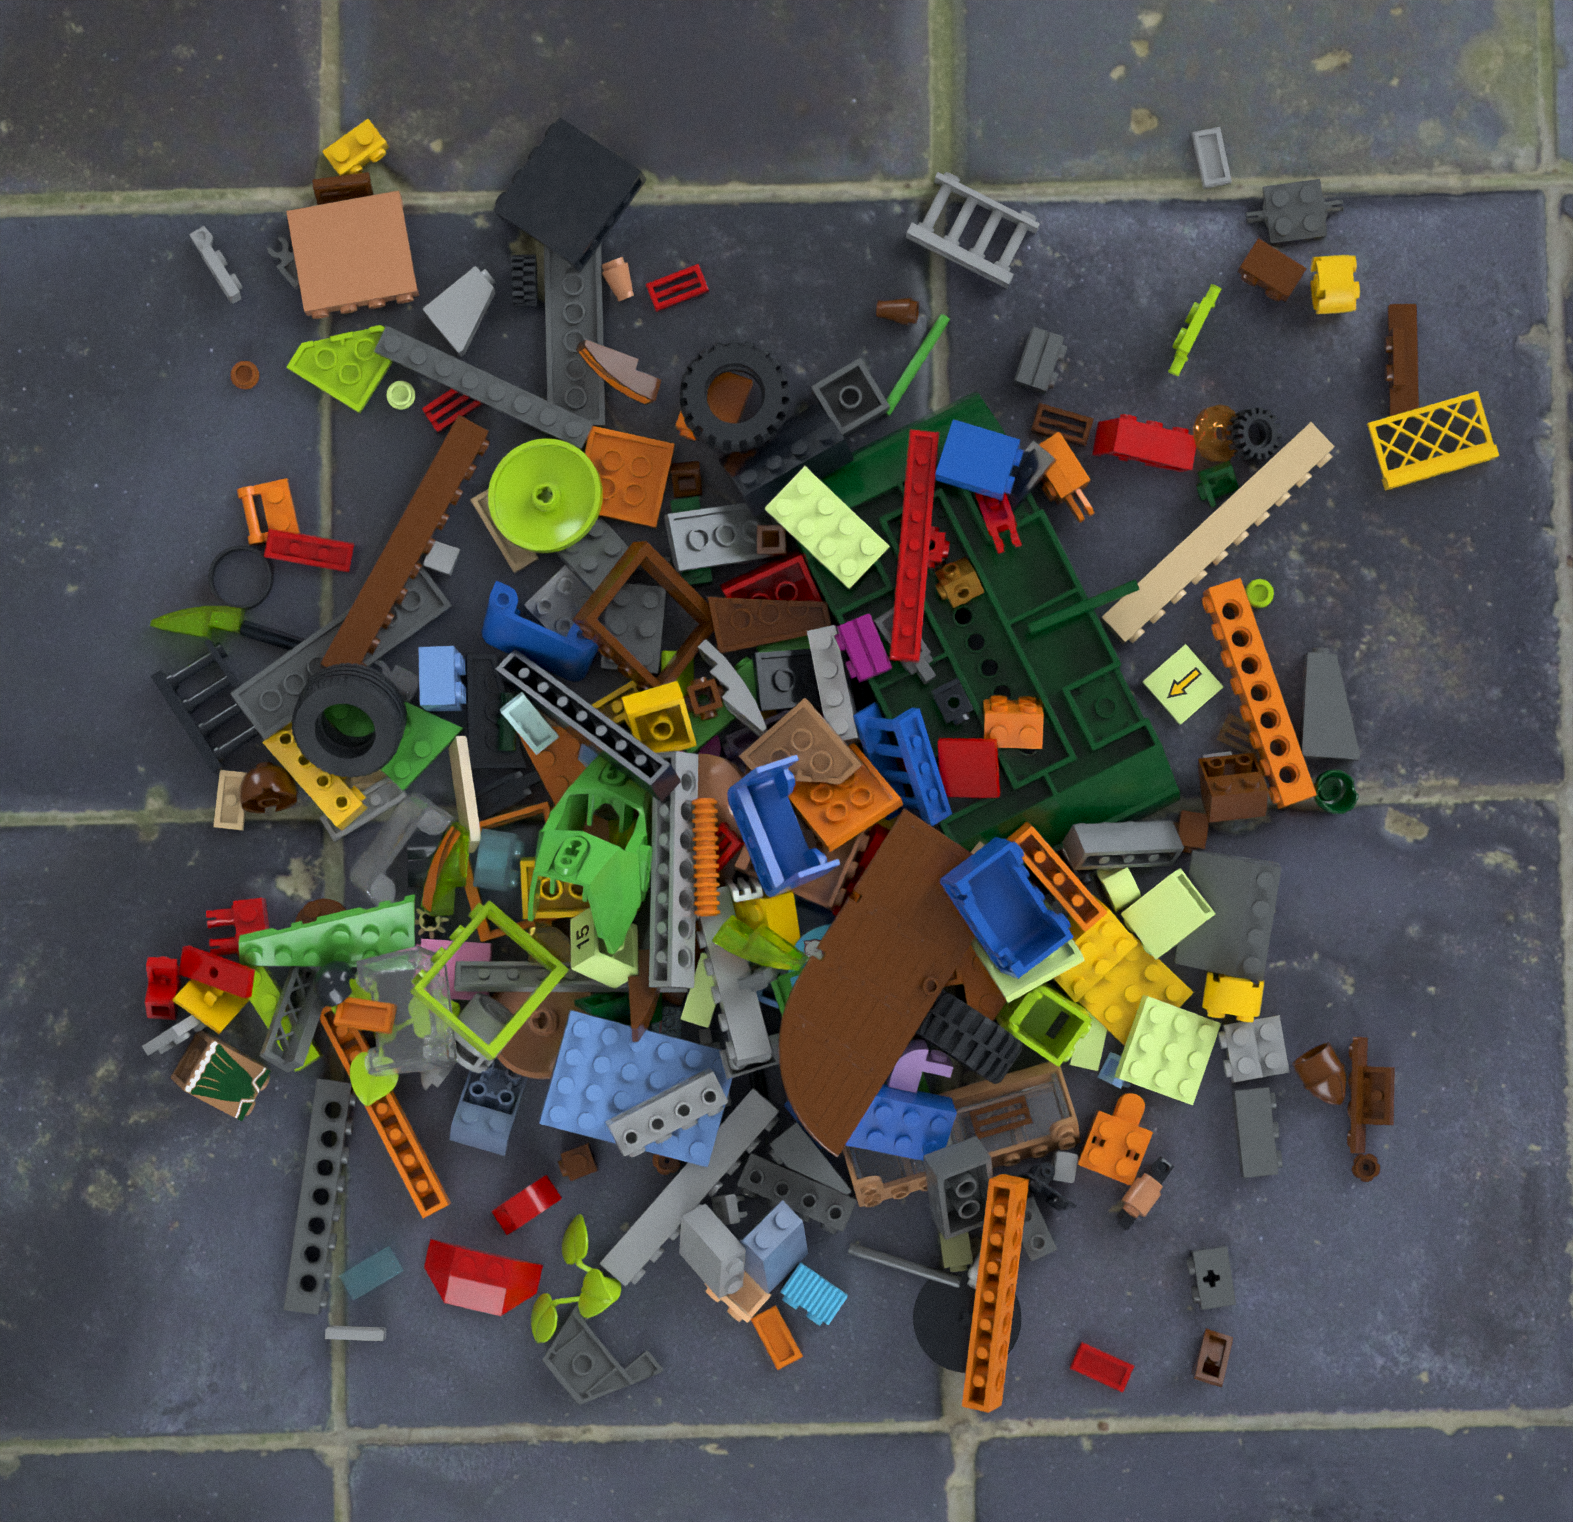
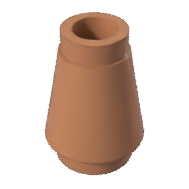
M623 257L601 265L604 271L602 275L618 301L634 296L628 262L625 263Z

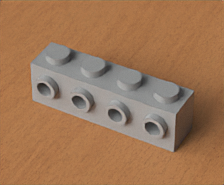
M707 1068L605 1121L621 1154L624 1157L627 1155L635 1157L646 1150V1145L654 1141L656 1144H659L671 1138V1132L679 1128L686 1130L698 1123L697 1119L705 1114H708L709 1117L718 1114L724 1110L723 1105L727 1104L728 1100L714 1072Z

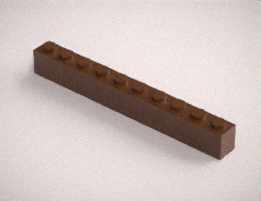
M458 415L321 661V669H326V667L334 664L339 665L340 663H358V665L362 664L367 667L363 661L368 653L371 655L375 653L381 641L377 636L382 628L387 630L395 616L391 613L395 604L401 605L409 590L404 587L409 578L415 580L420 572L422 565L418 562L423 553L429 555L436 542L432 538L436 530L442 531L450 517V515L446 514L450 504L457 505L463 494V490L459 489L464 479L470 481L477 468L473 464L478 455L483 457L491 443L487 440L488 430Z

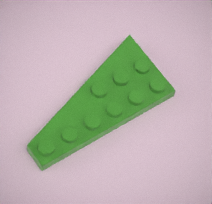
M405 701L407 722L402 740L392 760L380 769L403 792L463 731L462 727ZM335 704L324 709L326 719L344 735L360 737L375 731V726L368 714L356 706Z
M415 894L405 896V900L391 903L390 900L379 902L378 907L370 909L358 907L317 917V921L303 924L302 921L291 923V927L281 930L270 928L240 935V964L322 967L332 961H342L348 963L350 967L415 968Z

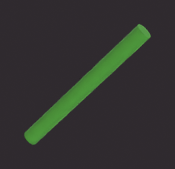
M939 315L886 400L890 406L889 412L886 413L888 416L893 412L949 323L950 319L947 316Z

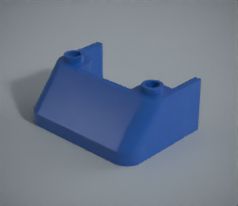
M797 755L756 767L731 786L727 792L730 808L762 889L769 897L785 893L820 878L840 865L838 859L828 862L823 852H820L817 848H808L788 798L795 786L794 775L788 768L799 760Z

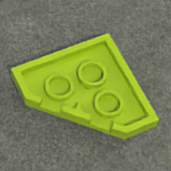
M377 325L365 330L351 331L322 340L301 343L287 365V369L356 412L361 413L393 361L374 352L385 327Z

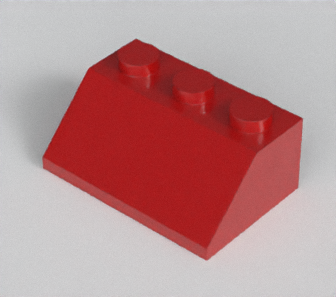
M798 549L790 552L789 556L779 557L719 585L725 598L822 602Z

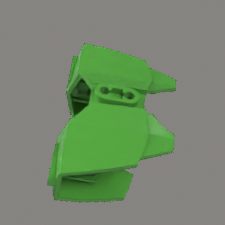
M599 755L566 790L560 801L549 813L547 822L539 832L535 868L529 892L528 921L533 922L539 907L542 876L550 878L551 894L555 893L556 880L583 886L582 901H589L597 935L599 938L604 939L608 952L615 954L619 947L623 945L628 929L636 916L637 909L641 906V901L645 902L648 888H650L653 796ZM604 803L611 804L619 815V833H624L625 830L631 827L634 809L639 811L634 833L625 850L583 831L586 817L587 825L591 826L594 818L593 812L600 809Z

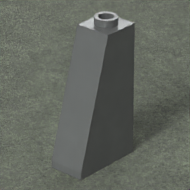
M1312 648V652H1307L1304 655L1299 739V746L1303 757L1357 761L1360 759V751L1337 654H1329V649Z

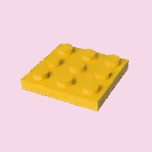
M1132 933L1130 934L1138 944L1077 1001L1124 1047L1143 995L1180 1008L1194 993L1163 962L1149 955L1143 949L1142 943Z

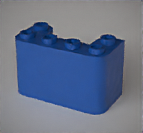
M995 837L940 878V883L993 964L1002 973L1019 979L1072 939L1073 935L1069 930L1071 924L1062 913L1057 915L1051 909L1048 910L1043 903L1045 900L1043 893L1038 887H1033L1029 882L1028 877L1030 874L1023 865L1022 857L1024 852L1015 841L1011 842Z

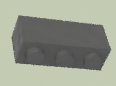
M1269 1087L1232 1090L1241 1177L1277 1175L1278 1168H1282L1281 1151L1276 1150L1275 1139H1279L1278 1122H1273L1272 1110H1276L1275 1093H1270Z

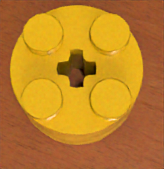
M1355 255L1318 256L1312 258L1310 272H1316V274H1314L1313 281H1310L1312 304L1316 314L1345 313L1356 310V299L1360 297V286L1358 281H1354L1353 276L1357 269Z
M1207 972L1202 1008L1207 1009V1015L1210 1017L1225 1018V1014L1235 1015L1238 1021L1254 1022V1017L1260 1016L1265 981L1258 980V984L1251 982V979L1218 974V978H1215L1212 972Z

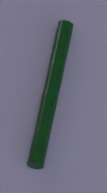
M1134 579L1027 624L1031 635L1129 595L1140 590L1138 583Z

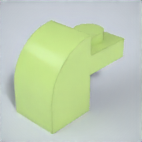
M1128 867L1097 869V876L1102 884V889L1115 913L1141 898L1140 891Z

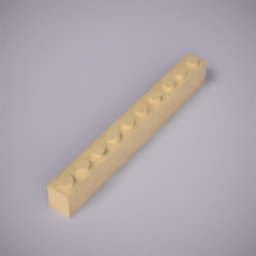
M1310 422L1138 583L1140 590L1121 598L1101 617L1100 621L1122 644H1125L1128 640L1133 644L1145 633L1142 627L1149 620L1154 624L1166 613L1162 608L1171 601L1175 605L1186 594L1183 588L1191 581L1196 585L1208 574L1204 569L1211 562L1217 565L1228 555L1225 551L1232 543L1238 546L1249 535L1246 530L1253 523L1258 527L1270 516L1267 510L1273 504L1280 507L1291 496L1287 492L1295 484L1300 488L1312 477L1309 471L1315 465L1319 468L1324 466L1333 457L1329 452L1335 446Z

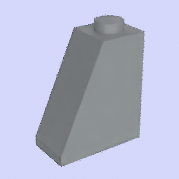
M476 266L423 308L425 315L460 357L466 354L496 293L492 286L495 280L486 269L480 272Z

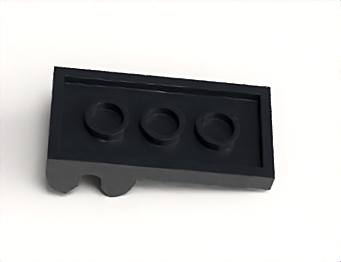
M811 649L752 654L756 698L760 711L793 709L804 698L813 707L822 706ZM845 650L846 660L850 661L848 654ZM850 676L855 705L871 702L870 689L866 681L859 683L857 677L851 678Z

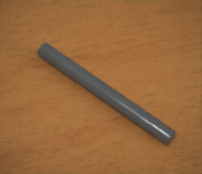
M854 1243L850 1244L848 1250L850 1255L959 1288L962 1277Z

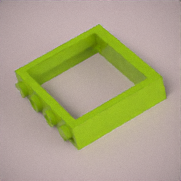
M489 900L484 906L480 903L475 906L468 915L472 920L465 928L461 924L449 937L453 942L446 950L442 946L430 959L434 964L426 972L424 969H421L411 981L415 986L410 992L490 1061L496 1057L569 969ZM486 917L549 971L548 975L489 1044L485 1043L424 990Z

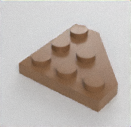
M806 698L739 756L752 771L756 767L797 755L799 760L788 768L793 773L795 781L842 784L863 765L860 759Z

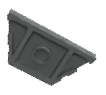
M598 516L594 526L585 537L571 547L555 553L593 594L629 547L605 520Z

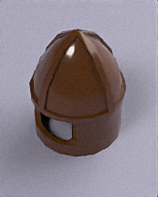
M1329 1042L1308 1050L1293 1061L1292 1065L1303 1082V1087L1313 1096L1332 1105H1341L1343 1103L1347 1082L1345 1065L1340 1062Z

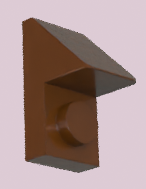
M1207 1328L1205 1329L1197 1360L1192 1367L1193 1379L1222 1388L1233 1337Z

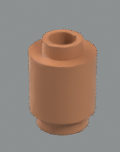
M1144 1173L1141 1178L1137 1177L1121 1199L1125 1204L1123 1209L1134 1218H1137L1139 1215L1145 1217L1161 1196L1160 1191L1163 1186L1148 1174Z

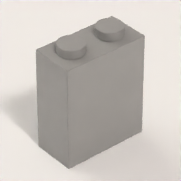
M706 1204L682 1215L679 1254L719 1299L737 1292L743 1287L746 1249Z

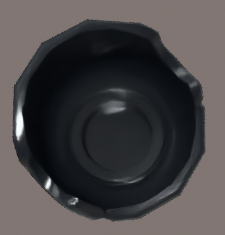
M332 961L322 966L313 980V991L326 1007H334L350 996L352 989L349 981L350 979H356L352 968L346 962Z

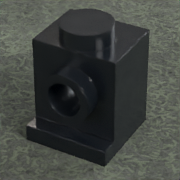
M958 678L931 691V695L946 724L953 721L956 726L970 719L968 713L973 711V707ZM950 698H957L959 700L957 708L949 707L948 700Z

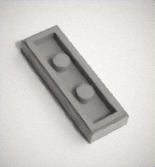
M387 776L362 791L366 797L362 802L368 808L343 831L337 828L326 814L319 818L333 841L336 842L409 798L407 793L403 792Z

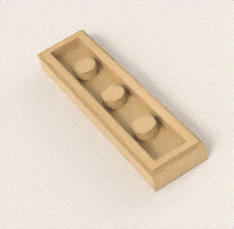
M456 736L448 750L463 853H474L482 838L466 736Z

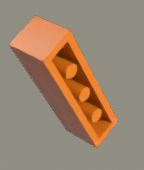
M1027 821L1006 839L1011 842L1015 841L1024 852L1022 859L1025 865L1082 930L1088 931L1107 914V911Z

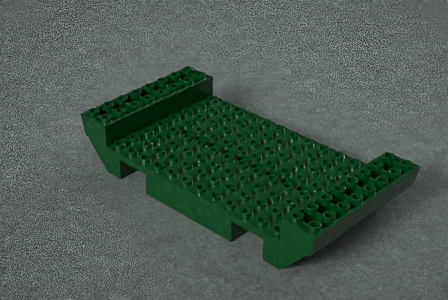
M974 391L851 452L854 458L852 462L820 479L824 485L890 546L869 570L848 589L791 535L794 543H797L838 626L869 613L874 621L894 607L910 429L939 432L936 470L953 419L1006 435L978 392ZM935 479L931 526L939 527V532L945 533V540L950 541L948 558L942 559L947 565L966 556L977 574L984 593L972 598L965 604L953 608L948 598L945 600L941 599L935 587L939 580L935 572L927 568L921 639L931 652L930 656L933 661L929 663V666L936 674L935 678L924 684L917 673L910 675L899 661L889 660L892 670L865 681L884 719H894L910 708H920L938 770L939 738H984L983 700L994 696V690L998 686H1005L1009 689V700H1019L1021 696L1035 697L1036 701L1042 704L1044 714L1042 749H1036L1031 754H1025L1020 748H998L1000 796L998 798L947 797L952 814L937 823L941 833L971 852L979 841L986 845L995 837L1007 839L1027 821L1049 846L1057 852L1064 848L1062 841L1073 825L1078 823L1137 822L1179 801L1180 791L1163 746L1149 718H1144L1119 669L1122 664L1094 609L1032 635L1028 629V623L1088 599L1044 510H1039L1031 492L1013 513L1017 523L1016 530L1022 546L1015 547L1010 537V530L1008 529L998 533L1003 541L1005 551L998 554L993 537L989 535L975 492L939 482ZM933 542L929 545V550L934 549L935 545ZM962 608L969 610L971 613V621L964 625L959 624L955 620L956 611ZM877 630V632H878V634H879V637H880V639H881V642H882V644H883V646H884V649H885V651H886V654H887V656H888V658H889V657H890V647L888 646V644L886 643V641L883 639V637L881 636V634H880L879 631ZM978 634L984 639L982 649L972 650L968 646V638L971 635ZM986 660H992L997 665L996 674L993 676L984 675L981 671V664ZM958 678L973 707V711L968 713L970 719L955 726L953 721L946 724L931 695V691ZM950 698L948 700L949 707L957 708L959 700L957 698ZM891 731L897 745L899 746L895 732ZM1023 862V865L1025 866V868L1028 870L1029 874L1031 875V872H1030L1029 868H1028V867L1025 865V863Z

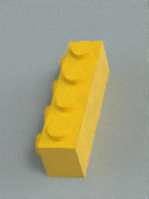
M291 722L262 743L334 825L343 831L368 808L362 802L366 797L355 785L352 788L348 786L344 781L347 777L329 774L310 763V760L304 757L305 755L301 753V749L295 743Z

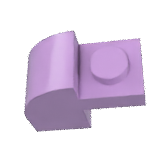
M911 1040L887 1077L886 1082L888 1087L916 1093L922 1072L951 1077L953 1064L950 1057L944 1052L931 1050L929 1053L925 1040Z

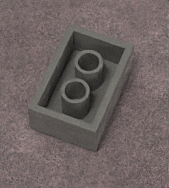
M624 583L606 607L605 628L653 676H659L667 591L663 587ZM602 655L601 670L619 672L617 670L618 665L612 659Z
M975 1136L924 1155L931 1218L944 1239L947 1240L983 1226L989 1179L993 1178L991 1157L978 1137Z

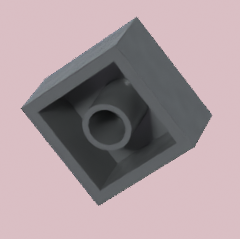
M861 358L811 386V393L815 400L833 420L844 438L883 416L890 409L889 404Z

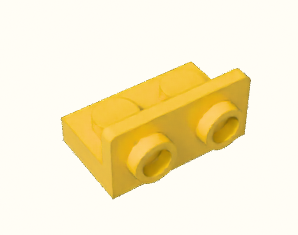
M366 119L322 152L338 175L343 176L362 173V167L370 161L375 163L386 155V150L389 146L371 121Z

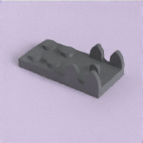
M745 503L671 513L664 516L674 569L677 572L729 564L744 565L757 560L765 562L781 557L757 555V525H779V523L767 511L754 517Z

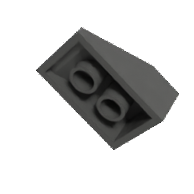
M798 1122L792 1124L770 1142L772 1149L769 1153L779 1166L785 1163L788 1168L846 1195L851 1192L848 1184L803 1131Z

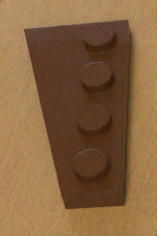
M707 597L717 648L720 653L808 636L807 631L831 626L827 602Z

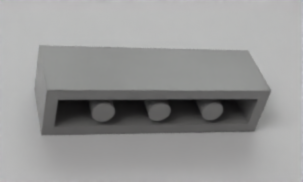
M832 625L809 630L807 634L824 719L847 746L852 743H861L853 718L857 711L850 675L845 664L847 662L845 650L840 652L834 635L838 634L837 626Z

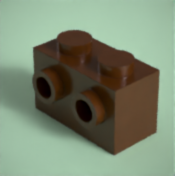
M1258 238L1237 272L1241 274L1240 278L1251 286L1257 284L1265 289V294L1277 302L1281 299L1286 302L1307 268Z

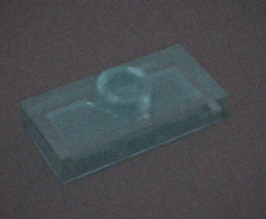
M388 1246L342 1273L339 1277L354 1301L403 1272L404 1269L392 1248Z

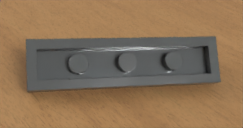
M290 967L260 1053L261 1058L287 1073L304 1065L324 1006L323 1002L314 993L312 987L314 977L321 967ZM300 967L310 973L308 982L305 984L301 983L298 975ZM293 991L297 992L300 999L299 1008L293 1009L289 998ZM288 1015L292 1028L290 1033L285 1034L281 1020L282 1017ZM277 1040L280 1041L283 1049L281 1058L271 1052L273 1043Z

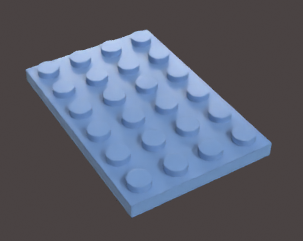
M570 1010L539 1118V1124L616 1144L605 1121L707 1068L714 1072L726 1098L732 1078H726L719 1053L722 1049L650 1030L644 1032L639 1042H633L631 1025ZM724 1110L710 1117L708 1114H705L697 1119L698 1123L686 1130L679 1128L671 1132L672 1137L659 1144H656L654 1141L646 1145L645 1151L708 1167Z

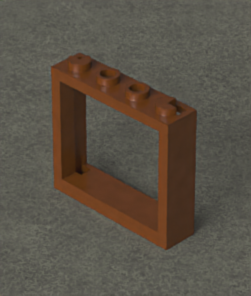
M647 541L632 542L572 619L583 631L581 635L599 646L597 648L604 657L612 659L618 665L617 670L637 684L636 689L639 692L676 681L699 651L698 646L705 639L707 640L714 631L708 603ZM639 564L698 623L657 678L597 620Z

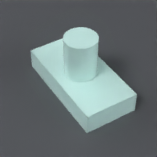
M523 692L500 709L504 717L536 755L559 738L556 731Z

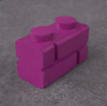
M870 613L837 626L838 634L834 635L840 652L846 650L850 661L845 662L851 678L857 677L860 683L892 670L891 663Z

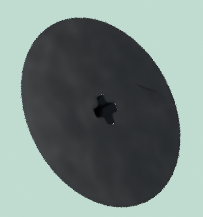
M950 1267L941 1271L962 1277L959 1288L929 1279L921 1289L915 1302L913 1312L914 1331L920 1346L934 1362L948 1370L966 1373L976 1290L967 1284L969 1281L968 1270L950 1272ZM1016 1294L1008 1354L1017 1342L1021 1329V1308Z

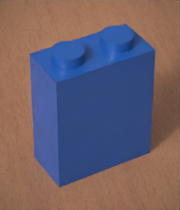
M953 419L935 473V479L939 482L1003 501L1004 494H1010L1015 481V477L1011 476L1013 467H1019L1024 450L1019 449L1020 439Z

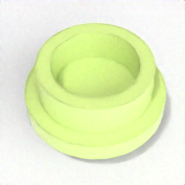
M396 381L387 390V400L395 409H407L414 403L415 390L406 381Z

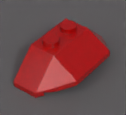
M430 1239L424 1269L444 1303L502 1316L537 1294L543 1265Z

